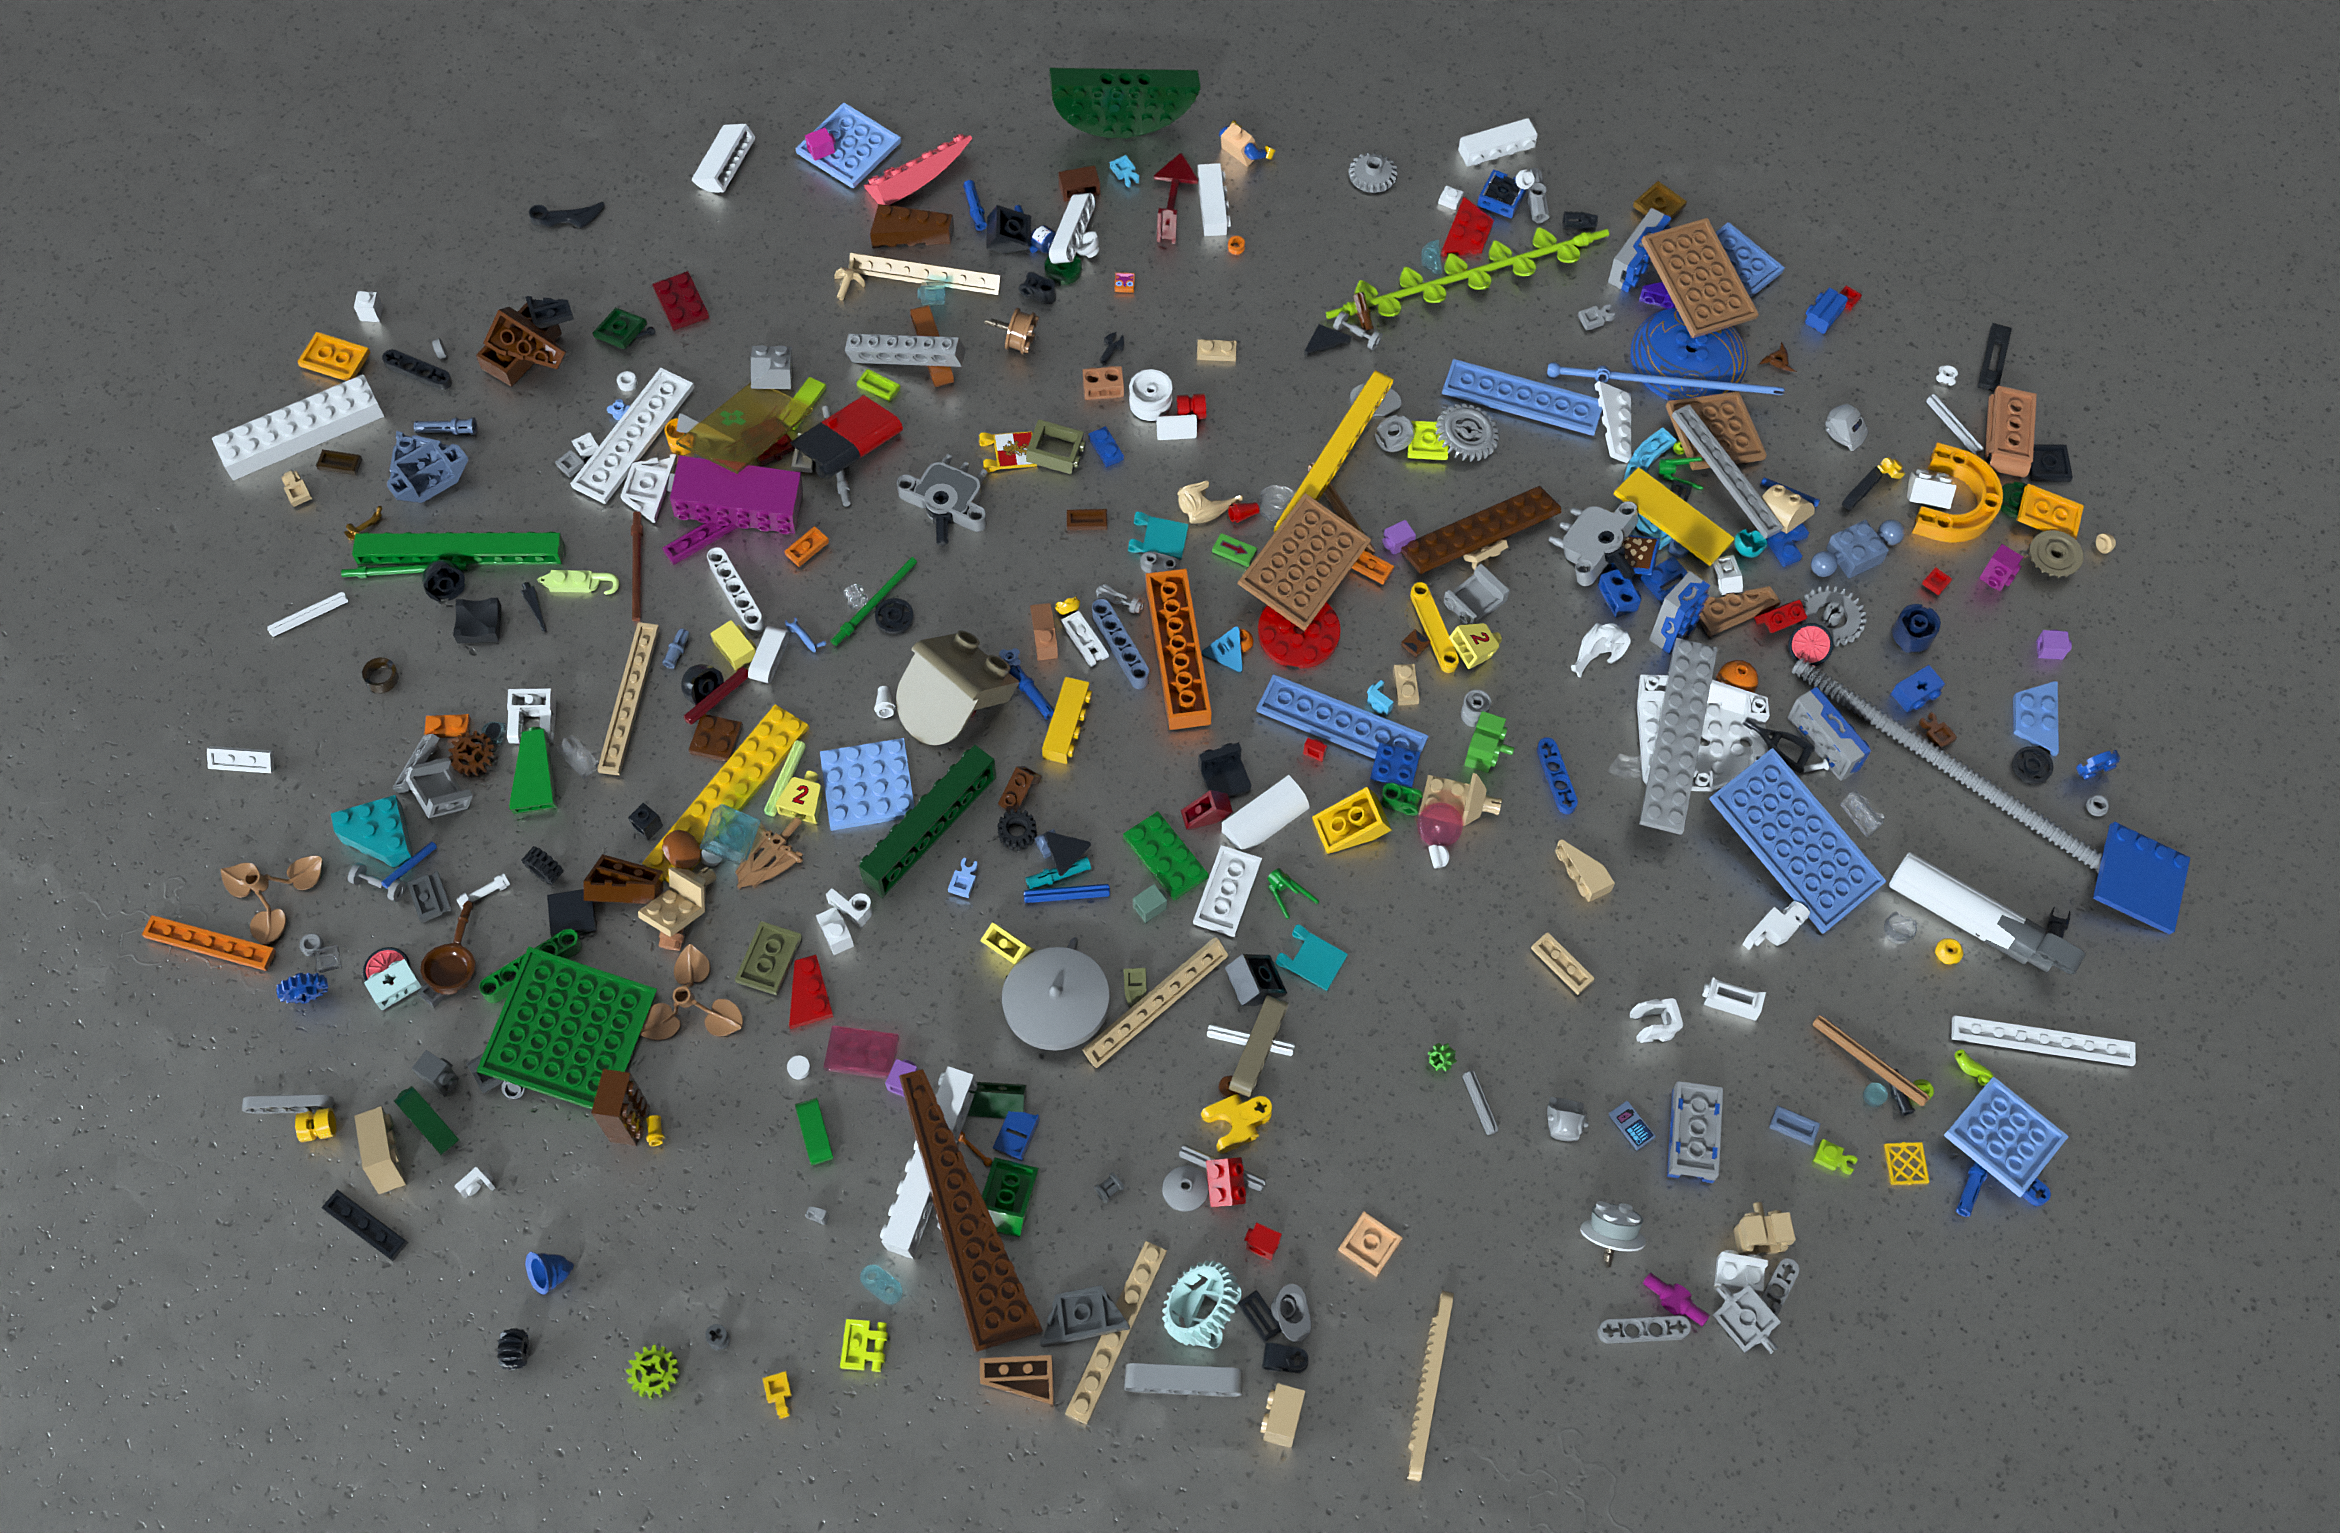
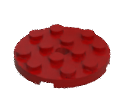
M1328 603L1324 604L1302 634L1295 633L1294 628L1298 626L1268 605L1263 610L1258 623V639L1264 652L1278 664L1286 667L1287 665L1296 666L1299 669L1310 668L1323 663L1335 652L1341 629L1338 616Z

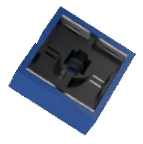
M1493 169L1479 195L1477 206L1512 219L1527 189H1521L1517 186L1516 177L1513 179L1507 177L1508 174Z

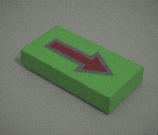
M1222 533L1212 548L1213 553L1247 567L1252 563L1258 550L1254 546Z

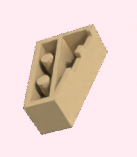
M381 1106L355 1115L362 1167L378 1194L406 1185L396 1148L397 1140L391 1128L394 1126L390 1113L386 1114Z

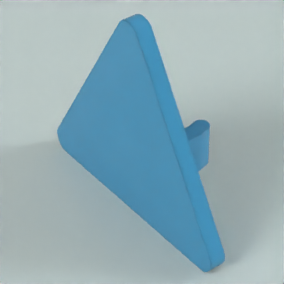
M1237 626L1232 628L1203 649L1202 654L1238 672H1242L1240 628Z

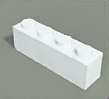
M1529 118L1462 137L1460 138L1458 151L1467 167L1478 165L1488 160H1495L1505 155H1512L1516 152L1535 147L1538 134Z
M1220 163L1198 165V184L1204 236L1227 235V227H1230V215L1226 216V212H1229L1228 201L1224 199V197H1227V187L1223 186L1225 171H1221Z

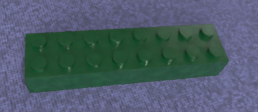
M976 745L971 749H967L957 764H952L947 770V774L934 783L932 790L928 794L922 795L918 804L905 813L903 820L890 829L888 836L884 840H879L874 850L861 859L859 870L863 884L883 899L997 778L994 758Z

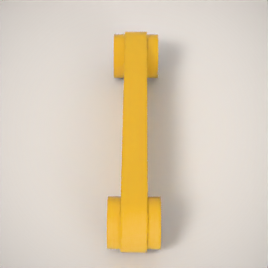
M1417 582L1411 588V600L1426 635L1431 641L1430 644L1441 669L1444 672L1451 673L1458 667L1459 657L1449 639L1450 636L1428 586L1423 582Z

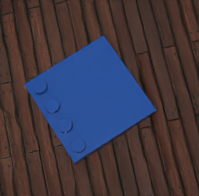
M2113 822L2109 825L2093 899L2170 935L2175 932L2190 857L2117 822Z

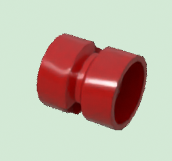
M1188 394L1177 395V415H1196V420L1206 419L1205 394H1193L1192 397H1189Z

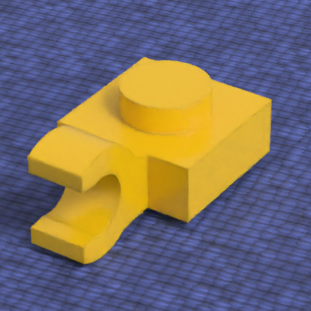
M1890 457L1885 458L1880 462L1881 465L1877 466L1883 474L1888 473L1892 478L1901 479L1906 474L1902 470L1903 465L1897 459H1891Z
M786 1371L762 1378L768 1403L775 1402L780 1419L788 1417L789 1411L785 1399L792 1397Z

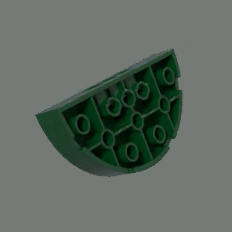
M1049 68L1052 100L1060 116L1080 131L1105 138H1130L1148 134L1170 125L1192 106L1201 88L1198 70Z

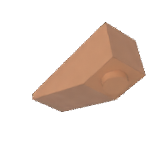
M1051 603L1030 605L1037 660L1058 658Z

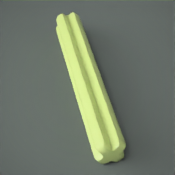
M798 740L794 742L764 808L766 815L772 817L776 815V802L795 773L806 748L804 742Z

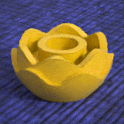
M1075 596L1063 602H1057L1055 609L1061 615L1075 612L1080 607V599Z
M1944 938L1937 943L1935 954L1940 961L1951 965L1961 961L1964 951L1962 945L1957 940Z

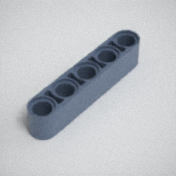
M1105 599L1094 601L1092 604L1093 621L1131 685L1136 689L1147 687L1149 684V668L1112 606Z

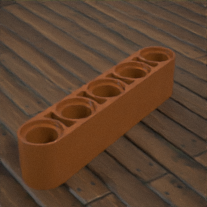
M929 305L910 309L911 319L917 336L940 337ZM928 366L935 387L954 383L950 366Z

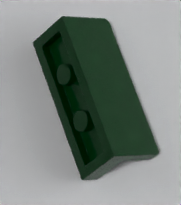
M977 1082V1090L968 1091L974 1094L967 1116L1006 1118L1009 1111L1024 1112L1026 1085Z

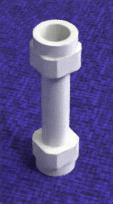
M505 874L494 877L495 881L469 895L466 893L460 895L456 900L461 909H463V904L467 901L474 902L497 889L503 890L507 888L510 883Z

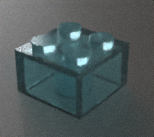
M720 804L712 810L699 848L739 865L748 860L761 820Z

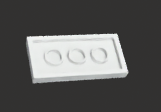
M1221 845L1193 924L1235 937L1262 858Z

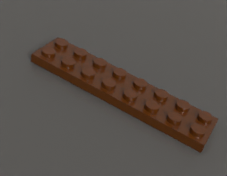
M1537 486L1410 541L1407 545L1401 547L1400 552L1422 574L1561 513V506L1541 486Z

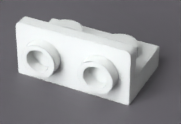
M1725 1250L1717 1257L1714 1285L1720 1286L1724 1283L1726 1287L1743 1290L1747 1285H1750L1756 1293H1762L1765 1268L1768 1266V1260L1762 1259L1759 1255L1750 1254L1743 1256L1738 1255L1737 1251Z

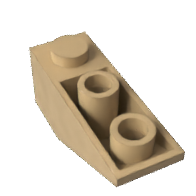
M1563 839L1558 841L1556 855L1560 861L1565 863L1568 875L1571 879H1575L1580 894L1586 897L1588 902L1612 891L1615 883L1604 865Z

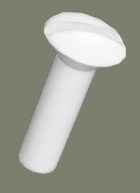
M1824 759L1822 763L1804 766V773L1823 768L1828 771L1829 764L1827 759Z

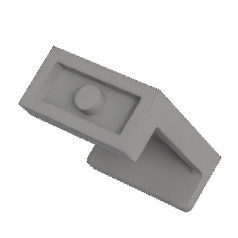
M1480 564L1475 568L1474 575L1452 592L1450 590L1445 592L1443 602L1449 610H1453L1459 616V619L1464 624H1478L1507 601L1510 590Z
M449 757L435 759L422 764L417 763L409 768L406 782L428 819L465 810L470 805L473 795L469 789L461 790L449 770L451 763Z

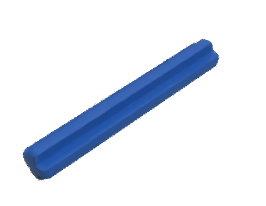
M1109 884L1024 891L1025 903L1110 896Z

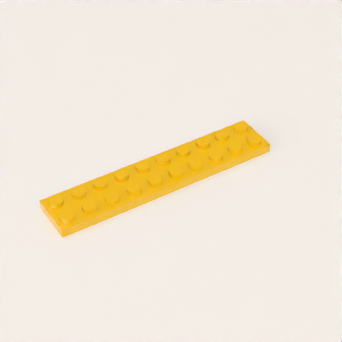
M775 704L642 862V865L664 871V881L669 883V868L674 866L669 863L662 849L664 838L675 830L687 831L698 842L700 854L706 845L715 844L787 757L796 740L800 741L810 729L809 725ZM697 864L694 867L686 870L692 871L697 866Z

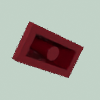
M1210 790L1183 808L1181 813L1186 829L1190 830L1218 823L1232 814L1233 810L1227 793Z

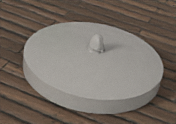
M1050 947L1027 955L1012 968L1003 986L1002 1005L1008 1025L1021 1040L1040 1049L1064 1050L1084 1043L1101 1028L1109 1011L1110 992L1104 972L1093 959L1074 949Z

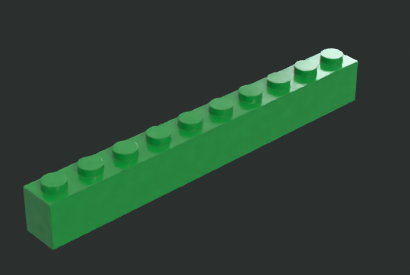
M552 531L547 533L385 532L384 534L365 532L363 534H355L352 556L357 565H424L437 560H449L453 563L467 562V565L562 564L564 541L560 533Z

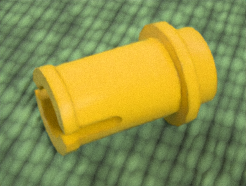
M648 1116L646 1118L648 1125L646 1141L649 1142L650 1146H659L665 1139L664 1134H662L661 1116Z

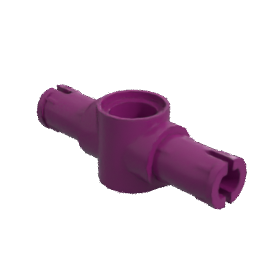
M1651 1272L1644 1280L1643 1285L1660 1296L1659 1299L1662 1300L1661 1305L1671 1314L1677 1316L1685 1314L1701 1327L1710 1317V1314L1693 1303L1694 1300L1691 1299V1293L1680 1284H1666Z

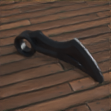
M600 202L580 209L547 211L545 206L538 204L532 206L528 213L531 222L538 226L552 227L559 223H571L581 229L601 212L605 204ZM538 212L544 213L540 218L534 217Z

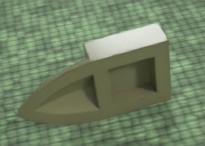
M1146 968L1124 969V991L1130 1007H1133L1146 996Z

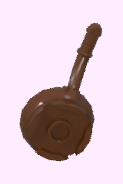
M471 901L463 904L462 912L458 917L453 943L433 948L425 955L421 962L420 972L422 978L435 992L455 994L461 988L464 990L472 980L475 971V960L472 953L461 945L466 924L469 922V916L474 907Z

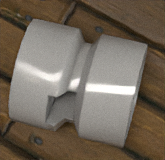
M1479 689L1472 690L1465 695L1461 719L1466 725L1476 727L1481 712L1489 713L1491 706L1490 696Z

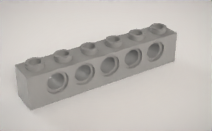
M849 334L845 347V352L852 363L962 367L966 351L959 337Z

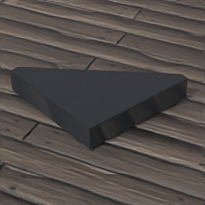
M1318 324L1304 351V355L1308 356L1309 353L1318 350H1327L1344 342L1350 343L1352 336Z

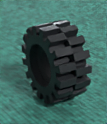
M1014 809L1010 810V814L1005 812L1004 818L1000 817L997 825L1000 842H1003L1006 848L1009 846L1012 851L1014 847L1017 848V851H1021V847H1024V850L1027 849L1028 844L1031 846L1036 838V821L1031 814L1028 815L1026 810L1021 813V809H1017L1016 813H1014ZM1014 824H1022L1026 830L1020 836H1013L1010 834L1009 828Z
M533 846L521 859L525 867L530 869V872L550 885H553L564 872L557 861L553 860L545 851L543 852L536 846Z

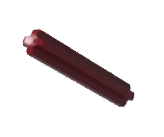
M740 668L684 715L686 723L693 725L749 678L748 669Z

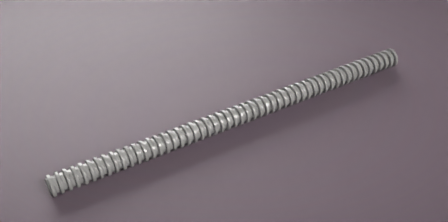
M1801 658L1795 664L1792 674H1798V678L1802 677L1803 681L1809 682V685H1815L1814 688L1818 687L1821 692L1824 691L1827 696L1830 695L1832 700L1836 699V702H1841L1843 707L1847 706V710H1853L1854 714H1859L1858 717L1865 718L1864 721H1870V725H1876V729L1880 728L1882 729L1881 732L1887 733V736H1893L1892 739L1899 740L1898 743H1903L1905 748L1908 746L1910 751L1914 750L1915 754H1920L1922 759L1925 757L1927 762L1931 761L1933 766L1937 765L1938 769H1943L1945 774L1948 772L1950 777L1954 776L1956 781L1960 780L1961 784H1966L1968 789L1971 787L1973 792L1977 791L1979 796L1983 795L1985 800L1989 799L1990 803H1995L1997 808L2000 806L2002 811L2006 810L2008 815L2012 814L2014 819L2018 818L2020 823L2024 822L2026 827L2029 825L2032 831L2035 829L2037 834L2041 833L2043 838L2047 837L2049 842H2055V846L2059 845L2061 850L2064 848L2067 854L2070 852L2072 857H2078V861H2084V865L2088 864L2090 869L2094 868L2096 873L2099 872L2103 856L2102 852L2098 853L2096 852L2097 849H2092L2090 844L2086 845L2085 841H2079V837L2075 838L2073 833H2067V829L2063 830L2061 829L2062 826H2056V822H2050V818H2044V814H2038L2037 810L2033 811L2031 806L2027 807L2025 802L2021 803L2020 799H2015L2013 794L2010 796L2008 791L2004 792L2002 787L1998 788L1997 784H1992L1990 779L1987 781L1984 775L1981 777L1980 773H1975L1973 768H1967V764L1964 766L1961 760L1958 762L1956 757L1952 758L1951 754H1946L1944 749L1941 751L1938 745L1935 747L1933 742L1929 743L1928 739H1923L1921 734L1918 736L1916 731L1912 732L1911 728H1906L1904 723L1901 725L1899 720L1895 721L1894 717H1889L1887 712L1883 713V710H1878L1876 705L1872 706V702H1866V698H1860L1859 694L1855 695V691H1849V687H1843L1844 684H1839L1838 680H1832V676H1826V672L1822 673L1821 669L1817 670L1816 666H1811L1809 661L1805 662V659Z

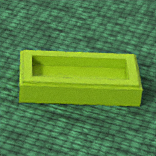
M868 368L857 381L858 387L888 402H891L901 389L900 384Z

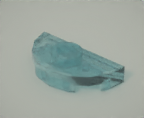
M1439 240L1427 243L1421 253L1422 265L1432 270V273L1441 274L1442 272Z

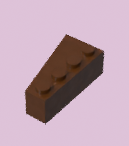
M878 204L870 232L872 248H879V245L896 247V244H908V246H915L918 243H925V245L951 244L954 232L953 214Z

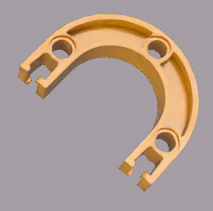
M1937 442L1931 454L1928 469L1948 474L1965 482L1972 489L1976 497V508L1965 514L1954 515L1921 506L1916 515V524L1913 527L1912 533L1943 542L1957 543L1972 540L1983 534L1991 526L2001 508L2003 490L2000 480L1995 471L1980 457L1968 451Z

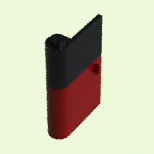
M863 395L790 443L816 462V472L821 478L830 479L902 432L903 426L898 417Z

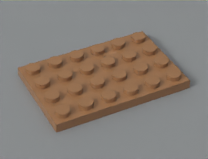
M1708 218L1646 235L1641 239L1692 338L1754 320L1759 316Z
M1305 493L1237 584L1305 631L1369 545L1371 539Z

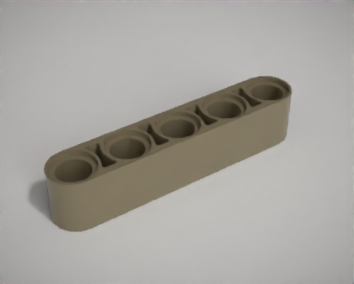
M1269 995L1266 996L1231 1079L1229 1090L1248 1097L1252 1096L1286 1014L1288 1002Z

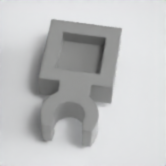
M1605 305L1601 310L1595 306L1579 311L1578 317L1587 331L1603 326L1605 321L1614 320L1616 314L1615 312L1607 313L1611 310V305Z

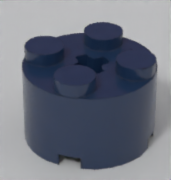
M1922 604L1908 605L1902 610L1892 628L1893 638L1904 652L1924 651L1931 646L1937 636L1941 621L1938 614L1930 607L1927 609L1922 607Z

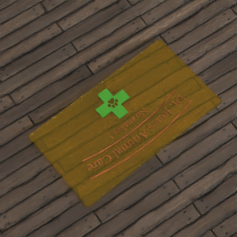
M750 382L678 439L676 445L738 474L813 412V408L774 389H751Z

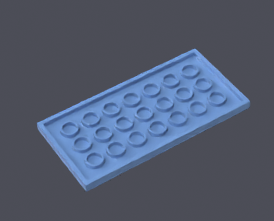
M1774 748L1770 749L1709 798L1793 900L1803 904L1810 911L1809 919L1822 934L1887 882Z

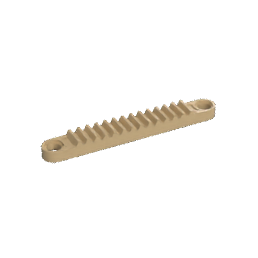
M1443 1290L1439 1300L1437 1316L1433 1317L1430 1323L1428 1346L1425 1351L1427 1355L1423 1361L1425 1364L1420 1378L1422 1383L1418 1389V1402L1413 1416L1415 1421L1411 1427L1413 1431L1410 1434V1439L1412 1440H1410L1408 1448L1412 1450L1408 1479L1419 1482L1424 1466L1454 1293Z

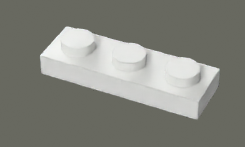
M209 746L207 748L208 769L272 773L275 771L273 750Z

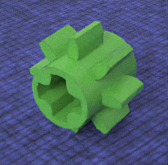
M1439 1042L1433 1045V1049L1428 1052L1430 1055L1429 1064L1435 1067L1436 1071L1441 1068L1447 1071L1451 1069L1452 1064L1457 1062L1455 1059L1456 1051L1449 1046V1043L1442 1046Z

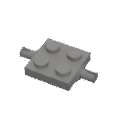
M1724 1283L1720 1285L1716 1291L1724 1298L1725 1302L1713 1316L1739 1347L1746 1353L1754 1345L1762 1343L1770 1354L1777 1350L1779 1347L1775 1345L1769 1336L1781 1321L1754 1289L1747 1285L1740 1292L1732 1294Z

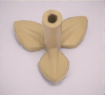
M841 267V269L835 272L834 279L844 278L837 295L839 300H844L851 280H856L865 287L864 279L858 273H854L855 271L852 269Z

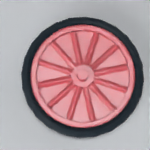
M1807 623L1797 627L1792 632L1788 648L1796 662L1804 658L1805 662L1809 661L1811 666H1817L1824 663L1830 657L1834 643L1830 632L1825 627L1816 623Z
M385 947L373 952L365 961L363 966L364 980L367 981L371 975L388 969L389 965L395 961L405 959L410 966L409 958L403 951L397 948Z

